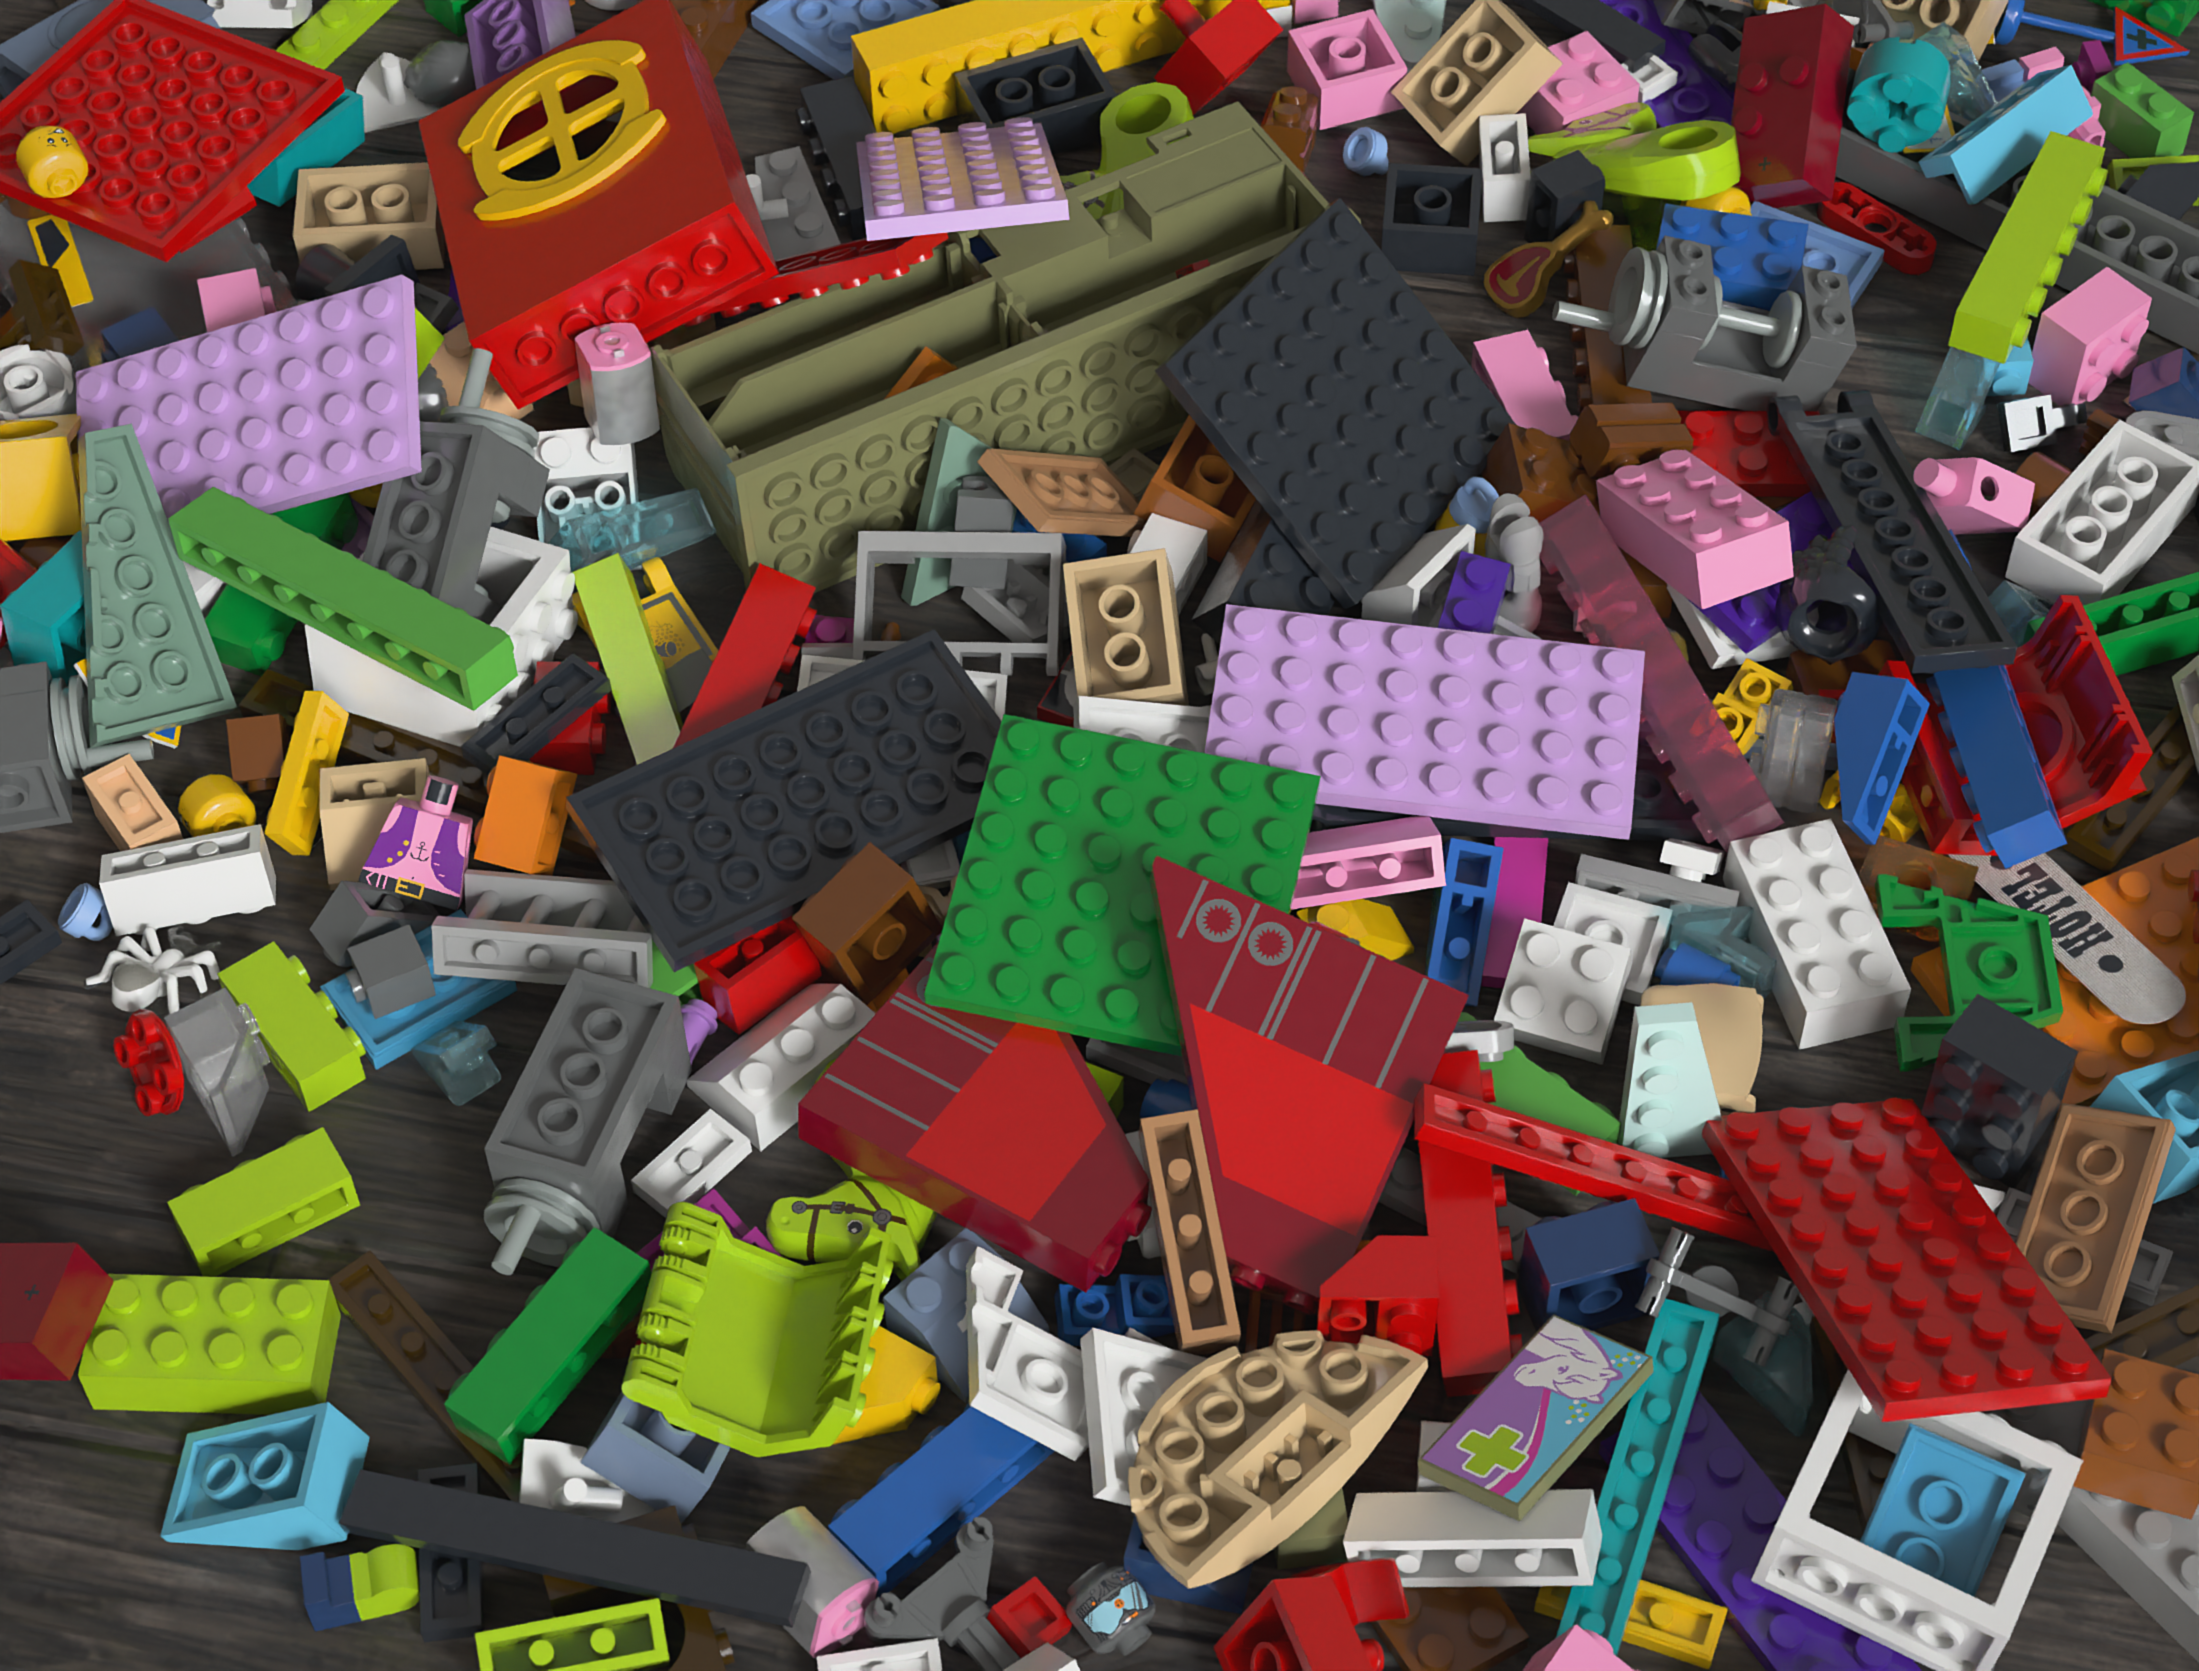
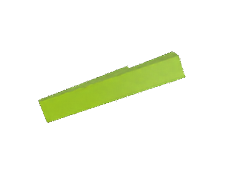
M616 553L572 573L575 575V584L606 675L610 679L611 690L638 765L673 749L683 727V722L668 680L664 662L656 651L633 574L619 553Z

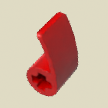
M1393 1557L1326 1565L1305 1570L1287 1578L1332 1576L1353 1626L1358 1623L1377 1620L1406 1619L1410 1614L1397 1564Z

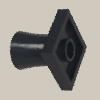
M391 234L358 262L351 259L334 245L323 244L313 248L299 265L295 285L297 295L301 301H315L398 275H403L414 281V286L416 283L420 284L405 240Z

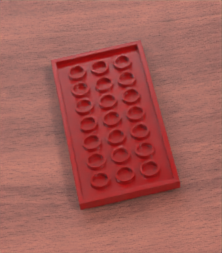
M1890 1098L1879 1102L1837 1103L1833 1106L1801 1109L1788 1107L1779 1111L1757 1113L1734 1112L1721 1116L1722 1120L1706 1121L1701 1136L1881 1422L2107 1397L2112 1379L1936 1131L1929 1127L1930 1123L1926 1117L1921 1115L1922 1112L1913 1099Z

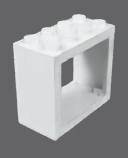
M490 526L476 583L488 591L489 599L503 606L490 626L499 627L510 635L514 645L513 653L518 676L475 711L306 624L305 631L313 690L323 691L347 712L461 747L462 744L528 691L535 679L537 662H552L554 653L564 639L568 640L572 637L577 626L578 615L573 610L572 592L575 585V575L571 573L569 550ZM364 553L360 556L359 560L363 561Z
M1848 1369L1751 1581L1935 1671H1991L2011 1636L2083 1460L2067 1453L2064 1448L2054 1442L2039 1440L2011 1427L2004 1419L1990 1413L1971 1412L1881 1422ZM1913 1423L2026 1473L2012 1509L2031 1518L1995 1603L1989 1605L1810 1518V1511L1847 1431L1897 1454L1909 1424Z

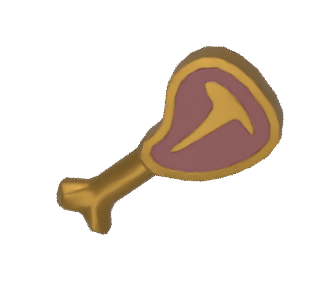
M1587 200L1584 202L1583 212L1578 221L1554 241L1525 244L1497 259L1488 268L1484 276L1486 291L1497 307L1509 316L1516 318L1526 317L1535 312L1546 297L1550 278L1561 268L1565 256L1590 234L1609 229L1614 218L1612 213L1608 210H1599L1595 201Z

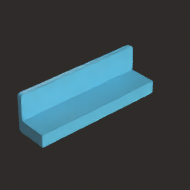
M2072 65L2037 73L1920 160L1919 164L1925 177L1931 178L1954 173L1969 205L1977 204L2034 161L2050 131L2067 136L2092 117L2093 111Z

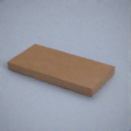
M987 449L977 461L1038 532L1132 537L1136 530L1142 531L1147 523L1144 519L1133 514L1140 501L1101 458Z
M2067 1103L2061 1104L2016 1245L2075 1327L2112 1333L2176 1131L2170 1119Z

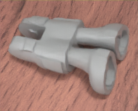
M1507 493L1498 497L1491 509L1489 526L1486 531V557L1511 564L1499 616L1532 633L1540 622L1542 612V597L1538 586L1540 585L1541 577L1539 553L1542 550L1544 539L1543 529L1534 517L1528 516L1530 515V509L1523 499L1517 495Z

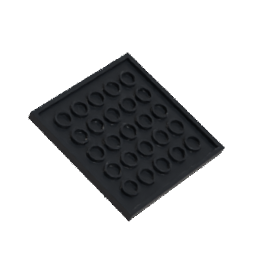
M1338 198L1323 209L1155 370L1157 375L1344 609L1356 605L1442 515L1458 489L1464 486L1469 478L1479 476L1486 468L1487 454L1508 423L1516 425L1341 198Z

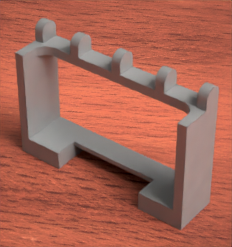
M858 531L853 659L865 661L870 659L871 656H876L907 642L872 641L875 563L915 564V558L1013 559L1015 565H1050L1047 643H944L961 666L962 657H1001V675H1012L1013 657L1047 659V676H1058L1059 665H1062L1065 603L1063 564L1066 563L1067 547L1062 533Z

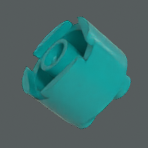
M1900 37L1880 40L1863 53L1856 71L1847 108L1848 117L1864 136L1877 142L1881 149L1890 153L1900 152L1905 147L1917 145L1928 140L1938 131L1943 121L1951 85L1950 64L1941 51L1922 40L1916 39L1915 44L1899 42Z

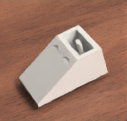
M591 427L538 432L540 434L537 447L533 448L535 450L534 459L550 469L537 517L539 541L569 550L571 573L616 553H619L630 571L642 570L634 443L602 445L599 443Z

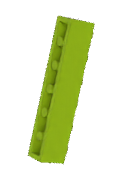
M2050 131L1956 310L1948 346L2005 364L2014 346L2018 348L2023 347L2032 320L2028 319L2029 315L2038 317L2047 295V289L2044 286L2046 284L2053 287L2059 275L2063 259L2059 258L2060 254L2069 256L2078 233V228L2074 227L2075 225L2083 227L2089 216L2093 204V199L2089 198L2090 195L2099 197L2108 174L2107 169L2101 168L2106 148Z

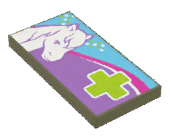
M1553 1314L1418 1459L1420 1475L1517 1521H1521L1654 1372L1653 1357Z

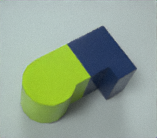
M400 1544L384 1545L365 1554L360 1552L326 1559L324 1552L299 1556L304 1605L315 1632L398 1613L413 1607L420 1601L416 1552L412 1547Z

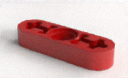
M1834 182L1832 200L1818 202L1817 217L1823 224L1836 232L1884 249L1882 261L1905 274L1918 275L1927 272L1932 267L1937 246L1933 235L1853 185L1844 182ZM1871 223L1880 224L1886 227L1888 231L1875 233L1867 230L1864 226Z

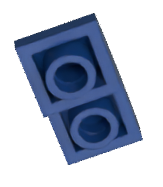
M1120 1274L1115 1286L1092 1285L1087 1292L1073 1285L1059 1284L1054 1295L1058 1337L1071 1346H1081L1080 1339L1092 1328L1122 1336L1132 1328L1149 1338L1175 1333L1165 1276Z

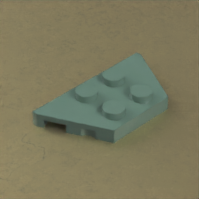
M940 418L915 532H954L958 489H963V478L968 476L990 477L977 461L987 449L993 448L974 435L972 436L947 418ZM1015 505L1013 506L1011 533L1017 511ZM915 558V564H908L901 598L910 606H915L955 587L949 586L952 558Z

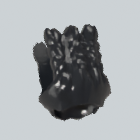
M1853 525L1835 528L1830 539L1825 535L1819 534L1808 542L1806 550H1796L1792 553L1794 577L1781 581L1775 606L1776 622L1785 641L1805 654L1820 658L1828 665L1868 649L1878 635L1879 626L1883 623L1878 613L1879 604L1875 593L1861 577L1847 567V561L1851 556V551L1854 547L1853 543L1858 533ZM1824 600L1818 607L1819 619L1814 626L1807 617V608L1814 601Z

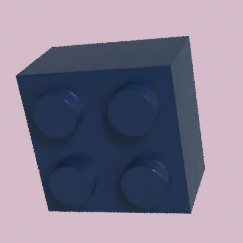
M1635 1198L1619 1203L1613 1201L1601 1202L1592 1206L1586 1212L1563 1218L1560 1216H1549L1539 1220L1533 1226L1526 1227L1518 1289L1536 1332L1553 1314L1589 1330L1649 1315L1647 1311L1643 1312L1636 1308L1635 1305L1638 1303L1644 1287L1651 1276L1645 1269L1651 1257L1658 1260L1660 1253Z

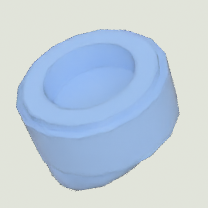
M1362 127L1354 131L1347 139L1343 150V161L1347 169L1362 176H1368L1374 172L1380 175L1387 173L1389 161L1386 155L1388 148L1386 138L1383 134L1368 127Z
M1471 477L1464 486L1458 489L1449 505L1450 514L1457 524H1469L1476 529V533H1487L1491 509L1499 495L1494 487L1484 478Z
M88 883L77 886L62 907L58 918L59 929L75 938L84 936L93 941H100L107 937L113 929V925L102 891ZM100 912L101 922L100 925L97 928H95L92 926V924L94 923L95 919L97 918Z

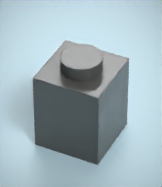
M410 925L347 948L353 970L345 972L349 988L356 1003L364 1000L367 1001L374 1019L436 995L428 963Z

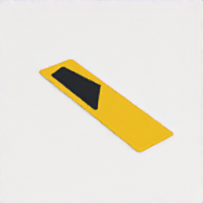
M52 214L29 220L27 223L41 265L59 270L71 307L92 302L94 298L68 222Z

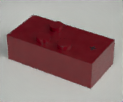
M1826 3L1745 18L1731 126L1735 128L1741 171L1739 182L1733 185V187L1740 189L1748 196L1751 206L1754 201L1777 209L1831 201L1833 198L1854 25Z
M0 1243V1380H71L114 1283V1280L78 1243Z

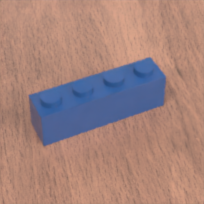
M968 1402L962 1415L947 1427L939 1426L930 1432L922 1442L920 1450L903 1464L897 1462L888 1467L879 1477L876 1486L859 1501L853 1499L845 1503L835 1513L831 1524L828 1526V1530L879 1581L876 1597L880 1598L881 1594L889 1593L955 1537L963 1525L972 1522L974 1518L982 1514L1055 1452V1450L970 1406Z

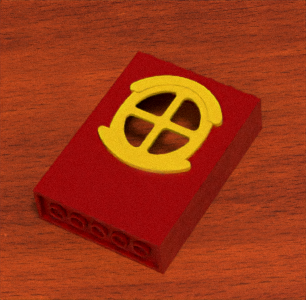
M644 0L418 121L469 342L474 348L484 349L493 354L489 370L518 410L580 378L575 337L584 331L611 323H634L647 343L779 274L707 60L670 0ZM623 110L617 127L602 147L588 158L578 160L572 137ZM552 147H556L561 169L554 176L545 180L525 182L513 180L503 175V173Z

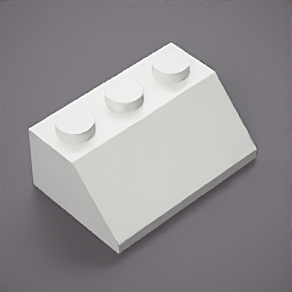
M810 984L780 1005L687 1080V1087L728 1123L749 1138L750 1142L758 1150L762 1151L798 1122V1103L813 1087L829 1061L839 1057L876 1013L842 984Z

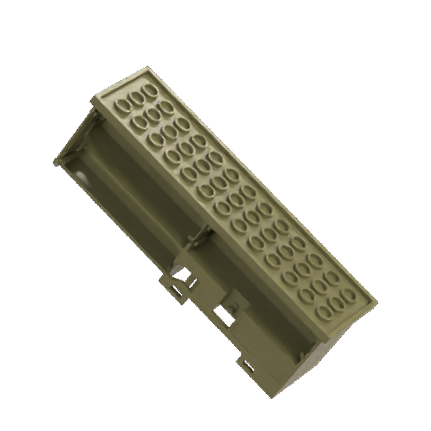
M1237 101L1147 137L1146 142L1156 155L1066 190L1069 220L947 232L949 238L932 249L933 257L920 263L909 265L910 271L902 276L890 280H882L880 273L868 276V282L847 290H841L839 283L828 286L829 290L821 295L809 299L798 298L671 350H663L660 345L649 348L651 351L654 385L660 395L656 401L658 408L663 414L660 416V424L667 459L678 482L682 483L742 571L746 591L759 563L816 587L814 591L816 593L856 576L858 531L915 532L940 418H947L993 449L1101 458L1108 467L1132 448L1144 454L1174 441L1189 414L1155 370L1325 209L1329 203ZM1188 136L1187 138H1184V139H1182V140H1179V141H1177V142H1174V143H1172V144L1167 145V143H1170V142L1175 141V140H1177V139H1180V138H1182V137ZM1120 188L1123 191L1124 209L1104 215L1097 220L1082 205L1085 201ZM1349 208V210L1361 224V219L1355 214V212L1351 208ZM980 235L997 257L980 264L970 251L969 239ZM1208 259V262L1210 261V266L1177 279L1176 270ZM926 346L959 368L885 399ZM875 563V567L880 566L884 563Z

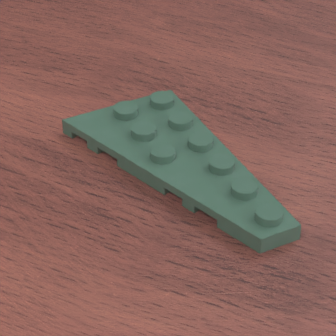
M132 424L84 433L78 440L90 748L229 714L237 708L183 560L178 557L170 525Z

